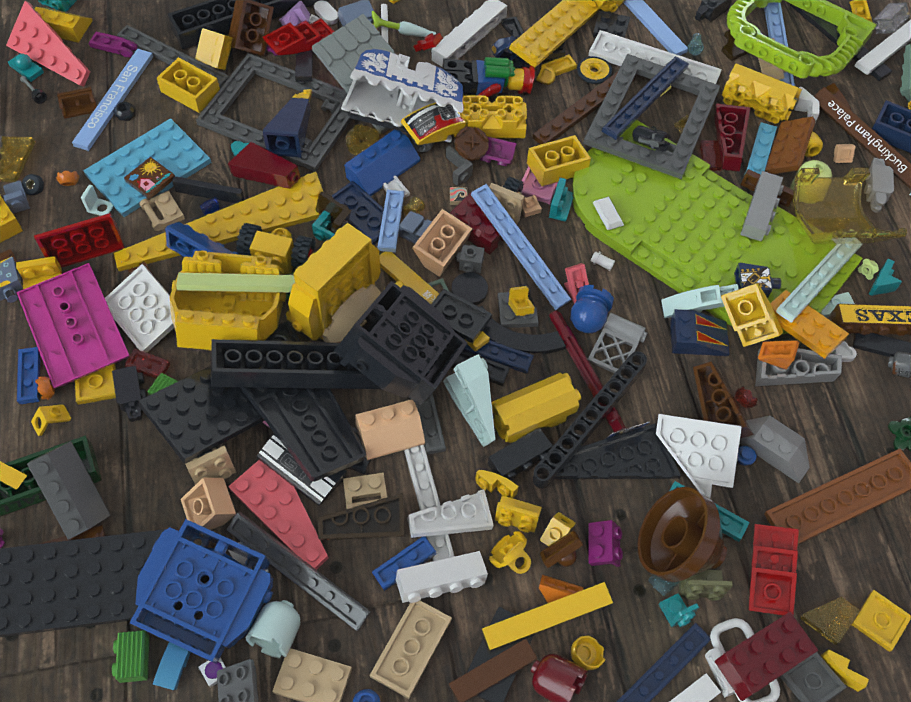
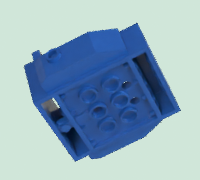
M185 519L179 531L169 527L161 533L159 539L155 542L152 552L138 575L136 605L138 608L130 624L217 664L225 647L230 649L248 634L264 603L270 602L273 595L271 591L273 578L270 573L266 572L270 563L265 555ZM200 539L202 541L201 545L195 544V540ZM210 541L216 544L215 548H207ZM227 549L247 558L244 565L227 555ZM209 576L207 583L201 582L202 577ZM178 602L183 604L181 610L175 609V605ZM197 612L203 613L202 619L196 620L195 615Z

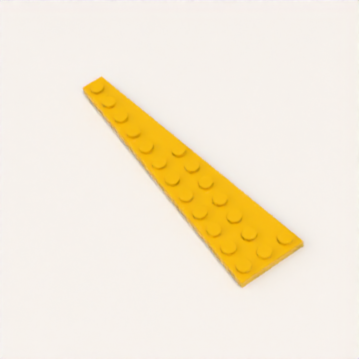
M313 172L301 177L290 189L278 186L212 214H207L202 218L187 223V225L192 227L194 231L205 234L215 243L221 244L238 240L239 231L244 223L261 226L262 232L266 233L276 228H286L316 220L320 216L316 212L318 195L320 192H323L317 173ZM165 232L114 253L118 270L123 271L132 267H138L143 261L149 264L180 256V254L167 247Z

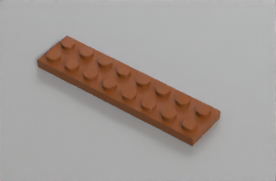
M900 448L766 511L764 515L771 526L799 529V545L911 491V462Z

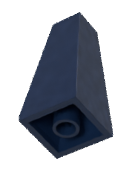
M291 98L263 129L266 150L278 156L302 158L311 112L309 99Z

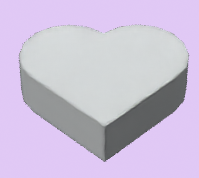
M845 341L832 352V354L842 355V362H851L857 355L856 350L849 347Z

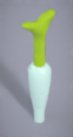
M374 11L371 13L374 21L373 25L376 29L383 26L396 29L403 35L426 37L431 33L433 35L436 34V32L409 22H390L381 19Z

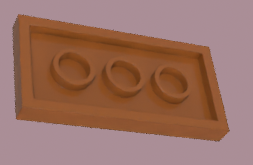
M813 116L781 122L765 172L777 174L799 170L816 122Z

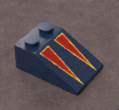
M674 310L670 320L672 353L714 356L730 355L727 322L694 310Z

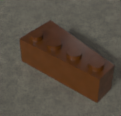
M712 361L693 367L704 421L742 426L740 439L754 435L722 375Z

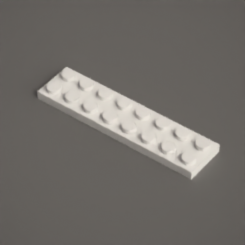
M601 30L588 55L605 59L609 63L618 66L622 65L627 54L662 66H666L676 56L689 63L688 68L683 73L714 84L717 83L722 70Z

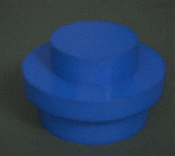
M741 446L738 450L737 461L744 466L751 465L756 460V452L749 446Z

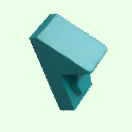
M886 260L869 295L873 296L897 290L902 281L892 276L894 272L892 266L895 261Z

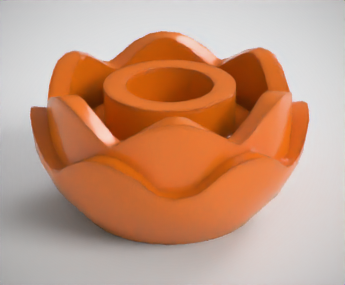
M63 171L62 173H57L56 179L62 186H73L79 181V175L76 171L72 173Z
M38 377L35 382L38 384V392L42 395L41 399H51L55 394V389L50 378Z

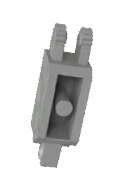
M873 158L870 169L866 170L864 180L866 181L864 194H866V201L870 202L871 210L878 213L882 210V205L884 206L888 202L889 197L894 192L893 169L890 166H885L884 159Z

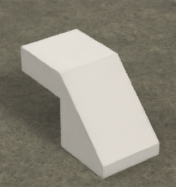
M799 87L802 91L798 99L795 98L797 102L794 110L807 112V117L813 116L816 121L819 116V101L803 87Z

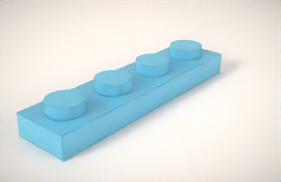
M760 123L746 172L748 169L760 175L762 171L765 172L777 129L776 126Z

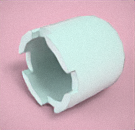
M282 600V602L272 601L264 605L250 628L246 641L251 646H254L256 643L262 647L261 652L275 658H280L281 655L286 657L301 623L300 615L293 608L294 605L286 600Z

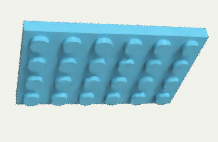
M170 118L83 171L86 177L112 203L116 210L125 217L140 208V201L147 198L125 182L124 177L149 157H152L176 177L188 178L211 163V159ZM173 182L167 185L155 196L160 195L165 191L169 190L170 188H172L174 186Z

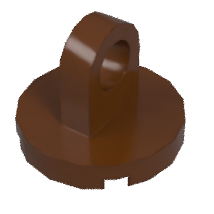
M464 127L455 137L456 151L464 159L470 161L481 159L489 148L488 137L477 127Z

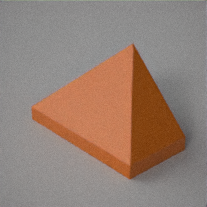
M799 341L763 342L758 359L787 370L795 360Z
M542 575L539 589L547 603L583 590V587Z

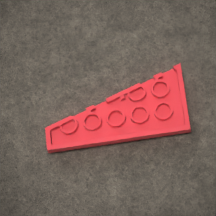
M24 1L6 46L19 53L27 54L37 63L84 87L90 74L89 69L63 43L59 35L41 18V15L33 9V6L29 2Z
M258 460L228 486L229 490L288 549L317 570L328 559V555L318 539V534L295 487L262 461Z

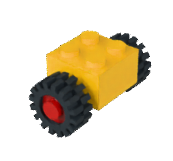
M244 223L241 226L236 243L238 245L236 250L239 255L272 258V265L280 267V275L289 274L293 268L297 269V267L302 266L309 259L310 255L315 253L316 249L314 238L300 235L293 244V239L262 232L261 226Z

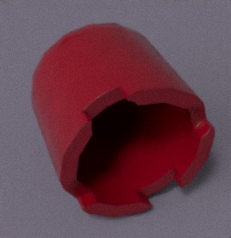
M548 654L541 661L536 660L531 668L533 673L532 686L539 695L550 702H571L574 693L580 694L587 678L588 670L558 654Z

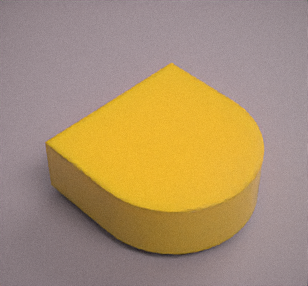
M543 65L536 80L542 84L549 85L555 81L556 75L552 68Z

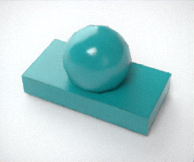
M20 53L8 61L11 68L22 76H26L30 82L44 73L43 69L32 62L27 54Z

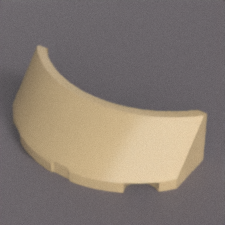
M369 285L367 289L364 287L360 288L339 307L332 317V323L323 333L324 342L336 343L344 339L354 324L381 294L375 285ZM365 320L360 326L363 327L367 321Z

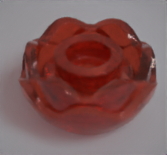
M744 386L738 388L735 393L736 400L744 408H753L757 405L758 399L753 397L752 392L745 389Z

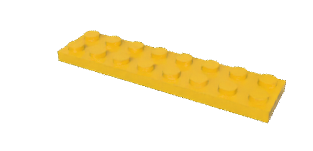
M562 0L511 43L509 49L536 68L592 18L600 8L592 0Z

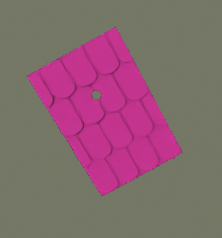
M89 263L16 292L54 389L130 357Z

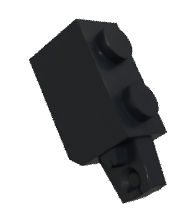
M702 0L695 19L700 22L706 18L712 22L730 9L732 0Z
M136 365L113 370L116 402L120 405L121 410L127 413L130 422L142 420L143 410L138 404L139 400L147 397L146 389L142 387V384L145 383L143 372H139Z

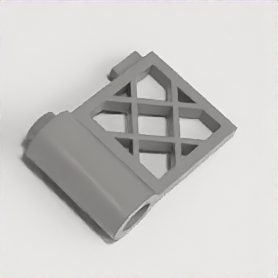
M610 313L588 358L589 362L615 373L618 369L613 367L611 361L621 358L622 363H624V357H629L635 352L639 342H644L648 334L645 332L646 328ZM604 335L613 338L614 343L605 346L602 340ZM627 344L632 346L630 352L622 354L619 345ZM616 347L619 355L610 358L607 349ZM604 351L607 359L599 361L594 358L597 352Z

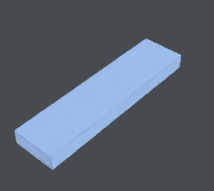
M387 190L377 247L379 251L396 253L405 191Z

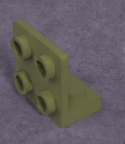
M706 570L679 581V593L681 597H686L688 600L707 597L708 600L717 601L724 597L733 584L732 581H723L722 570Z

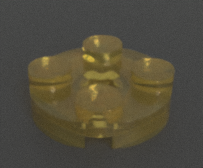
M362 124L355 125L346 135L348 150L356 156L380 140L377 130Z

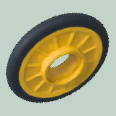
M591 56L582 59L578 63L577 73L582 80L588 83L600 84L611 77L612 67L605 59ZM592 68H595V69H598V71H597V72H593V71H591V69H592Z

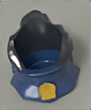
M513 36L500 38L492 45V52L496 58H508L513 61V66L519 69L531 66L509 49L511 43L517 38Z

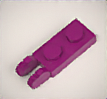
M97 31L89 41L91 48L121 54L128 58L133 56V51L131 50L136 51L138 48L137 44L130 40Z

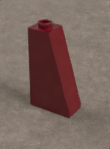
M250 142L228 162L231 174L234 177L290 189L301 178L297 165L253 142Z

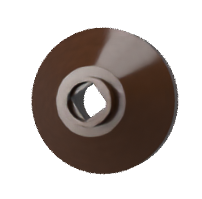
M690 487L673 489L659 498L647 513L639 532L638 555L643 567L651 574L668 582L682 581L708 569L719 567L726 558L727 548L723 541L719 512L715 503L709 497Z

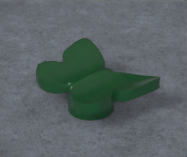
M911 417L902 419L900 422L891 421L888 424V428L891 433L896 435L893 442L895 450L901 448L903 451L907 448L911 452Z

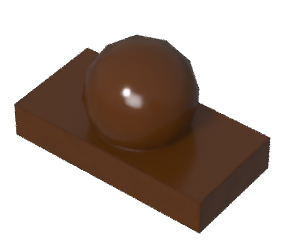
M573 530L539 554L547 568L557 562L564 567H569L576 562L577 554L575 550L583 546V543L575 530Z

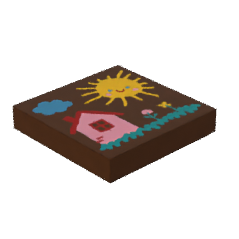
M149 157L126 175L124 179L125 182L150 200L169 185L175 175L152 157Z

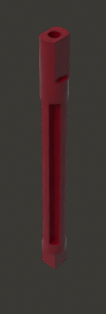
M553 311L549 317L593 397H595L603 388V385L562 314L558 311ZM598 403L601 406H607L605 403ZM614 407L606 416V420L615 433L627 428Z

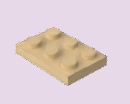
M290 648L287 656L284 658L272 692L300 702H341L352 667Z

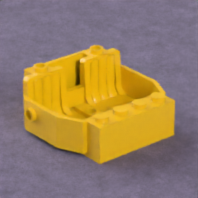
M347 223L342 228H339L330 240H326L316 253H312L302 266L297 267L293 273L295 283L292 285L288 301L289 311L286 313L287 320L292 323L295 330L303 332L315 341L319 337L323 339V333L332 323V317L339 307L360 288L364 287L367 289L369 285H375L381 271L379 249L372 244V240Z
M195 251L193 257L183 258L182 271L179 273L280 275V267L272 265V258ZM176 278V281L173 280L172 292L169 299L171 319L176 331L177 347L211 350L212 339L265 341L278 327L283 302L286 300V293L177 290Z

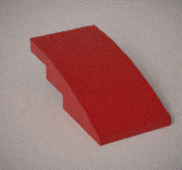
M322 18L311 24L305 20L296 26H293L290 22L263 36V40L277 55H288L311 50L314 44L334 31Z
M754 524L749 611L785 615L791 612L794 616L799 529Z

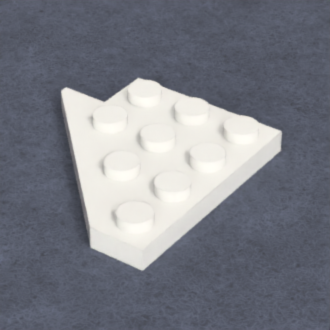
M659 414L656 435L698 491L711 498L712 484L733 488L742 426Z

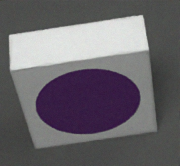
M221 658L217 664L208 660L199 666L210 688L217 684V671L226 668Z

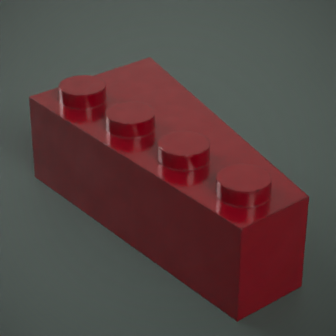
M716 104L714 121L723 170L740 172L750 107Z

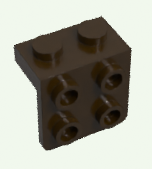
M320 192L316 212L320 215L324 210L330 213L331 222L333 223L331 232L335 234L339 228L349 223L351 210L345 204L334 200L331 195Z

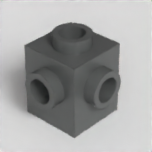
M463 245L462 251H458L456 262H459V270L481 273L485 248Z

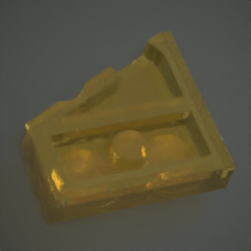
M840 597L804 613L800 619L834 645H837L861 610L843 597Z

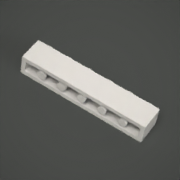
M499 0L485 1L479 9H476L472 15L464 19L451 33L444 36L436 47L432 48V61L442 67L443 58L456 60L461 58L501 23V19L506 18L507 5Z

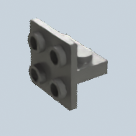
M248 659L217 671L219 702H259L254 660Z

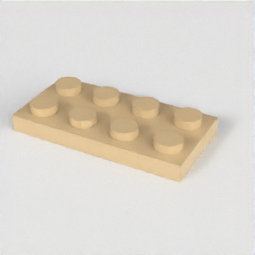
M420 600L410 603L373 668L370 678L409 699L447 630L452 617Z

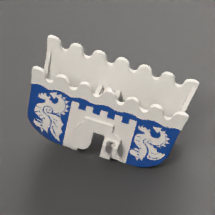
M371 49L364 51L360 55L358 63L350 76L353 81L341 109L348 112L352 109H357L359 114L364 117L374 114L378 121L384 122L386 119H390L394 126L400 127L402 126L401 120L404 117L435 102L441 107L451 104L455 111L462 113L463 86L453 75L440 67L431 65V63L418 62L414 71L408 69L410 57L402 54L396 55L384 50ZM399 89H401L400 94H399V97H398V100H397L398 91H399ZM448 135L447 140H445L446 142H451V135Z

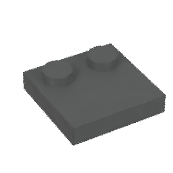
M817 652L780 676L800 702H828L846 689V685Z

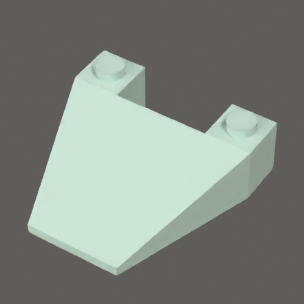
M478 354L456 365L454 368L455 373L446 377L443 382L478 440L485 447L495 440L489 374L487 371L488 366L486 361L480 358Z

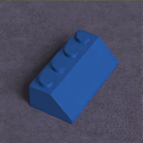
M394 129L344 164L346 178L350 182L354 181L369 196H372L383 188L384 183H390L394 180V176H400L420 161V157L409 138L401 131Z
M176 222L165 228L167 247L184 257H193L195 251L239 255L237 252H231L226 249L221 243H215L210 240L205 234L194 231L187 224L184 225Z

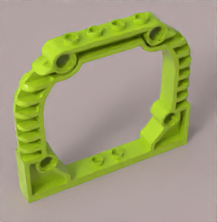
M737 0L727 14V26L731 30V35L735 38L734 43L737 47L799 78H807L808 76L818 77L819 75L830 76L839 73L865 45L877 25L826 0H784L838 26L837 31L840 36L837 45L839 47L830 55L816 56L805 51L797 52L761 34L755 25L747 22L746 17L756 7L765 8L768 3L781 2L782 0Z

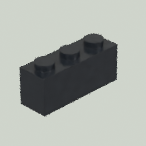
M537 428L489 456L488 466L493 473L512 481L517 477L518 473L523 470L527 472L532 469L534 464L541 461L553 445L542 430Z

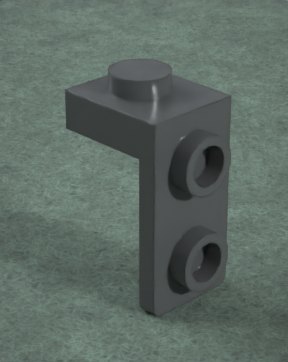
M447 146L446 158L458 167L453 171V183L458 187L462 183L467 182L472 176L473 164L470 160L460 156L456 149Z

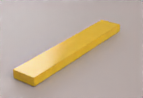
M605 582L484 627L482 631L489 650H493L608 606L613 601Z

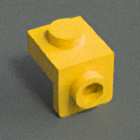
M527 286L510 288L508 304L516 316L534 314L535 307L528 298L529 288Z

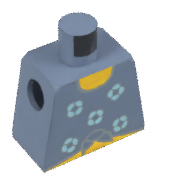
M13 257L0 261V300L6 298L7 302L12 303L18 300L16 292L23 290V282L20 273L16 269L15 260Z

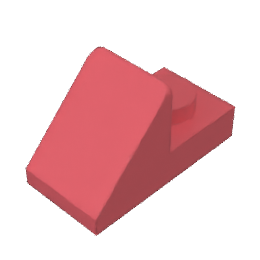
M583 263L565 268L568 282L564 283V286L574 304L577 301L576 295L580 287L589 285L585 264Z

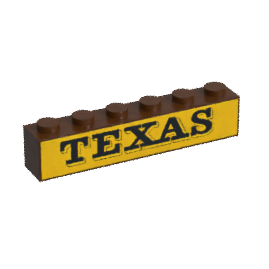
M837 304L830 313L832 322L849 334L911 335V306Z

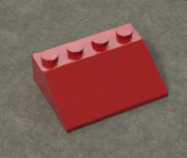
M110 213L34 235V239L45 258L55 256L61 268L125 249L120 231Z

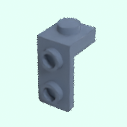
M21 181L3 186L6 194L3 195L4 200L13 214L30 208Z

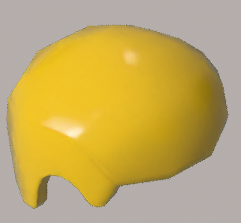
M580 636L571 646L572 660L575 664L587 670L599 668L606 660L603 658L604 647L591 636Z

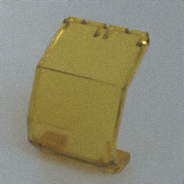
M801 168L796 174L793 193L796 218L814 244H868L906 236V228L894 230L893 232L891 230L875 228L864 214L861 204L863 181L870 175L869 168H852L844 177H818L820 175L819 168Z

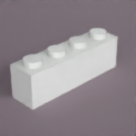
M477 551L398 569L396 582L402 603H415L425 597L436 598L442 595V593H457L463 588L468 587L478 588L485 584L488 573L481 553Z

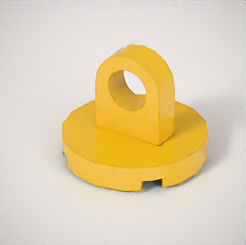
M515 531L513 536H504L493 547L491 552L493 556H489V560L497 568L508 565L514 572L522 574L529 570L531 559L524 551L527 543L526 537L521 532ZM519 557H523V565L517 568L515 566L516 560Z

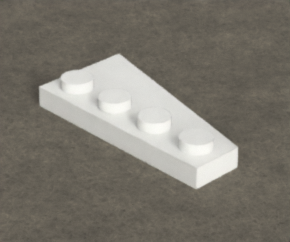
M484 489L473 495L462 496L461 499L453 502L450 500L441 506L430 507L409 514L407 518L411 538L492 530L494 526Z

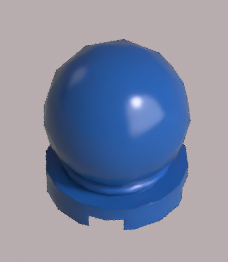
M594 285L580 287L576 295L577 301L571 308L570 317L577 330L582 333L593 334L603 328L614 301L613 296L607 290L593 289Z

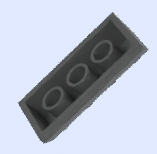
M72 441L27 463L67 539L90 529L111 515Z

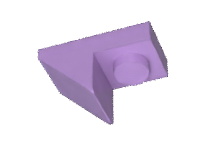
M299 1L279 21L283 26L290 22L293 26H296L305 20L309 22L310 13L303 2Z

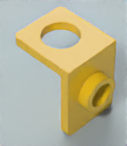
M64 405L41 406L37 409L31 423L37 435L42 436L49 423L68 422L71 420V417ZM38 418L41 419V428L38 425Z
M558 512L551 519L540 541L550 546L567 535L576 523Z

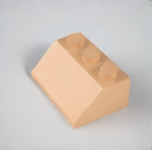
M442 209L412 249L424 267L440 277L468 240L472 228Z
M412 399L356 414L355 425L366 452L367 460L425 444L420 415Z

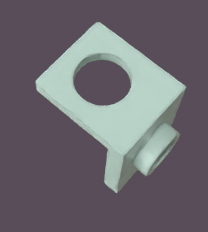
M89 184L81 196L88 213L102 216L109 214L113 208L111 202L97 197L93 185ZM102 204L108 206L103 212L97 210L98 206Z

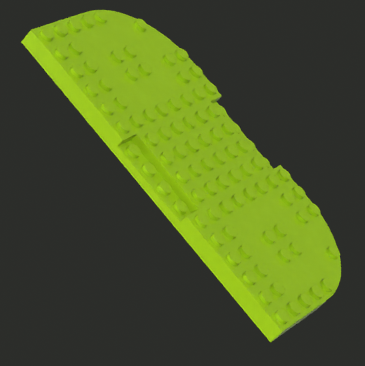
M638 120L620 136L623 137V140L651 149L633 140L632 132L637 126L648 127ZM665 138V141H667V142H669V143H671V144L677 145L676 143L672 142L671 140ZM592 147L587 152L591 158L589 167L576 171L574 174L572 203L577 216L585 224L584 227L597 239L679 293L719 285V287L736 284L734 272L738 263H747L768 267L771 278L781 279V288L772 289L768 297L771 303L785 290L792 293L838 244L778 206L776 209L773 208V211L776 213L773 221L768 224L771 225L768 236L764 235L762 241L740 235L753 196L709 170L711 165L693 154L690 157L682 179ZM609 197L624 226L607 230L593 202ZM854 254L808 305L821 313L852 275L863 258ZM725 307L706 309L707 312L732 326Z

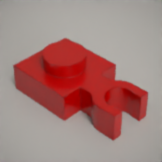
M431 33L424 40L417 41L418 44L413 47L416 52L422 49L424 51L436 47L443 38L440 33L435 35Z

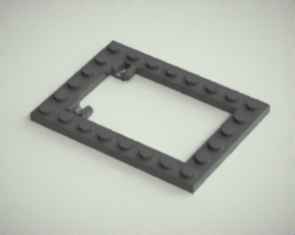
M248 53L196 119L197 125L243 143L253 142L266 149L263 131L223 116L255 74L300 92L311 89L313 97L325 101L321 106V110L326 112L329 109L332 116L313 142L305 138L302 158L280 157L316 172L352 120L349 118L347 111L341 109L347 96L346 91L315 78H312V82H296L294 70Z
M627 54L584 138L583 144L682 179L720 85L682 73L671 84L672 87L698 95L677 145L670 143L666 151H654L623 140V137L615 140L603 133L602 128L617 114L636 74L652 79L665 67Z

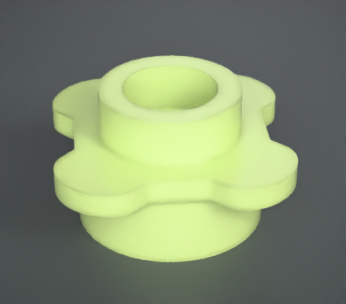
M864 259L863 264L858 267V272L865 275L868 280L873 279L874 274L879 271L877 263L870 259Z

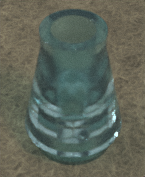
M695 33L688 44V51L692 55H699L703 51L704 46L701 34Z

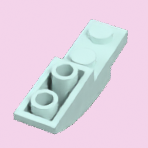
M738 284L722 287L714 285L662 299L664 318L672 317L675 309L694 310L701 313L702 310L725 307L721 295L738 290Z

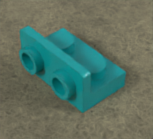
M559 178L549 218L561 221L567 220L573 201V193L568 191V187L565 186L566 179Z

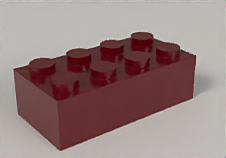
M788 612L724 653L714 662L742 702L819 650L792 613Z

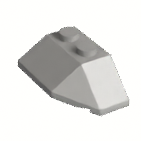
M771 416L746 420L754 435L741 438L739 444L751 447L757 456L799 483L810 468L805 438Z

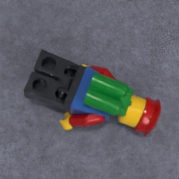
M485 57L484 61L472 60L471 62L443 58L442 69L453 75L462 84L463 93L471 92V94L490 97L494 94L502 93L503 87H508L509 90L518 91L519 94H531L535 79V68L533 66L529 68L522 67V69L515 68L513 61L508 58Z

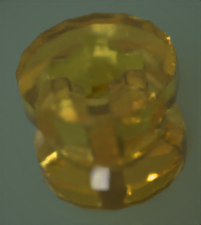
M413 196L409 199V204L403 207V211L406 215L410 211L420 214L425 209V204L420 198Z

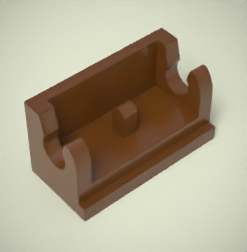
M91 87L57 94L59 107L62 109L64 119L93 113L97 107L96 98Z

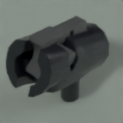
M639 125L632 132L635 142L646 145L651 149L663 152L670 146V143L665 141V138L670 139L671 136L665 131L658 130L655 126L648 128Z

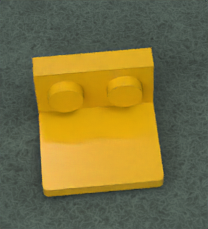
M202 29L195 59L211 67L225 70L233 37Z
M55 256L16 262V269L23 278V289L62 274V268Z
M502 495L497 505L495 521H498L503 526L511 525L518 527L523 532H535L542 507Z

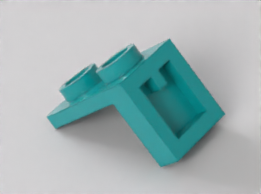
M324 210L312 224L313 236L319 241L324 242L330 240L335 235L329 231L332 222L330 213Z
M679 593L659 603L671 627L676 625L683 627L691 622L690 619L696 616L695 612L699 609L697 603L687 608Z

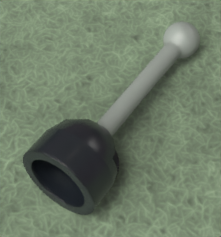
M26 76L20 77L21 82L25 83L32 90V99L37 104H42L47 100V94L43 90L34 89L27 81Z

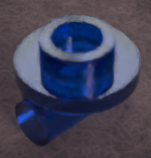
M214 197L200 205L203 214L207 215L219 211V201Z

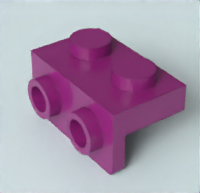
M488 137L489 148L481 158V161L491 163V160L498 161V165L502 166L512 164L517 143Z
M614 521L589 523V564L591 566L613 564L615 567H620V560L623 558L620 547L622 530Z

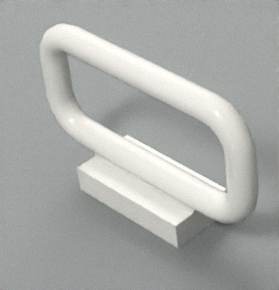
M738 618L729 619L713 627L710 639L714 648L705 654L724 698L733 695L735 691L714 662L726 653L720 642L719 635L723 631L734 627L742 629L747 639L754 635L749 624ZM777 679L769 683L771 688L769 695L757 700L746 698L742 702H776L780 696V686Z

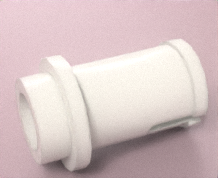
M595 251L591 258L594 265L598 264L609 271L615 263V260L602 255L600 251L599 253Z

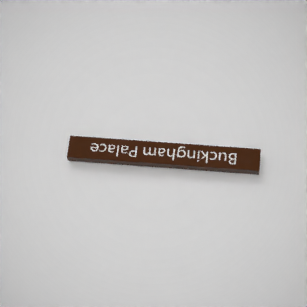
M825 87L813 96L819 101V108L871 155L878 159H884L885 166H890L893 169V174L909 189L911 188V163Z

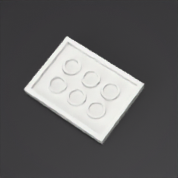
M143 264L105 297L114 320L143 354L151 350L174 328L171 319L170 294Z

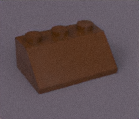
M236 0L229 37H233L231 49L264 56L267 43L263 40V36L269 34L274 7L252 0Z

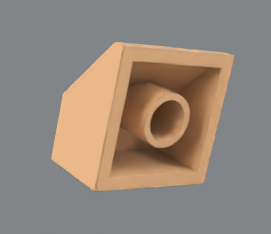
M203 477L181 498L187 520L209 530L224 525L236 515L224 478Z

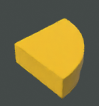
M303 90V92L295 94L292 98L309 99L310 102L312 90Z

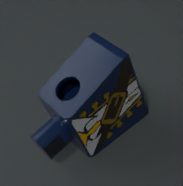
M738 263L734 272L735 283L738 284V289L758 283L768 298L772 289L781 288V279L771 278L768 267Z

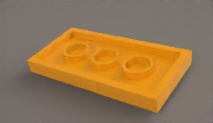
M785 290L770 303L781 328L824 359L827 358L848 337L849 333L809 305L792 323L776 313V310L791 294Z

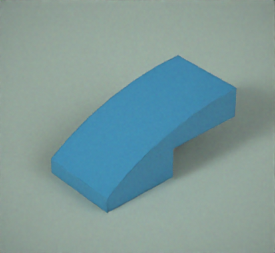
M169 642L159 664L153 685L177 690L183 667L187 666L191 652Z

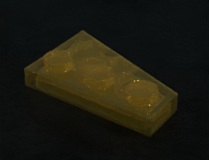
M2 136L0 181L16 182L35 145V140L32 137Z

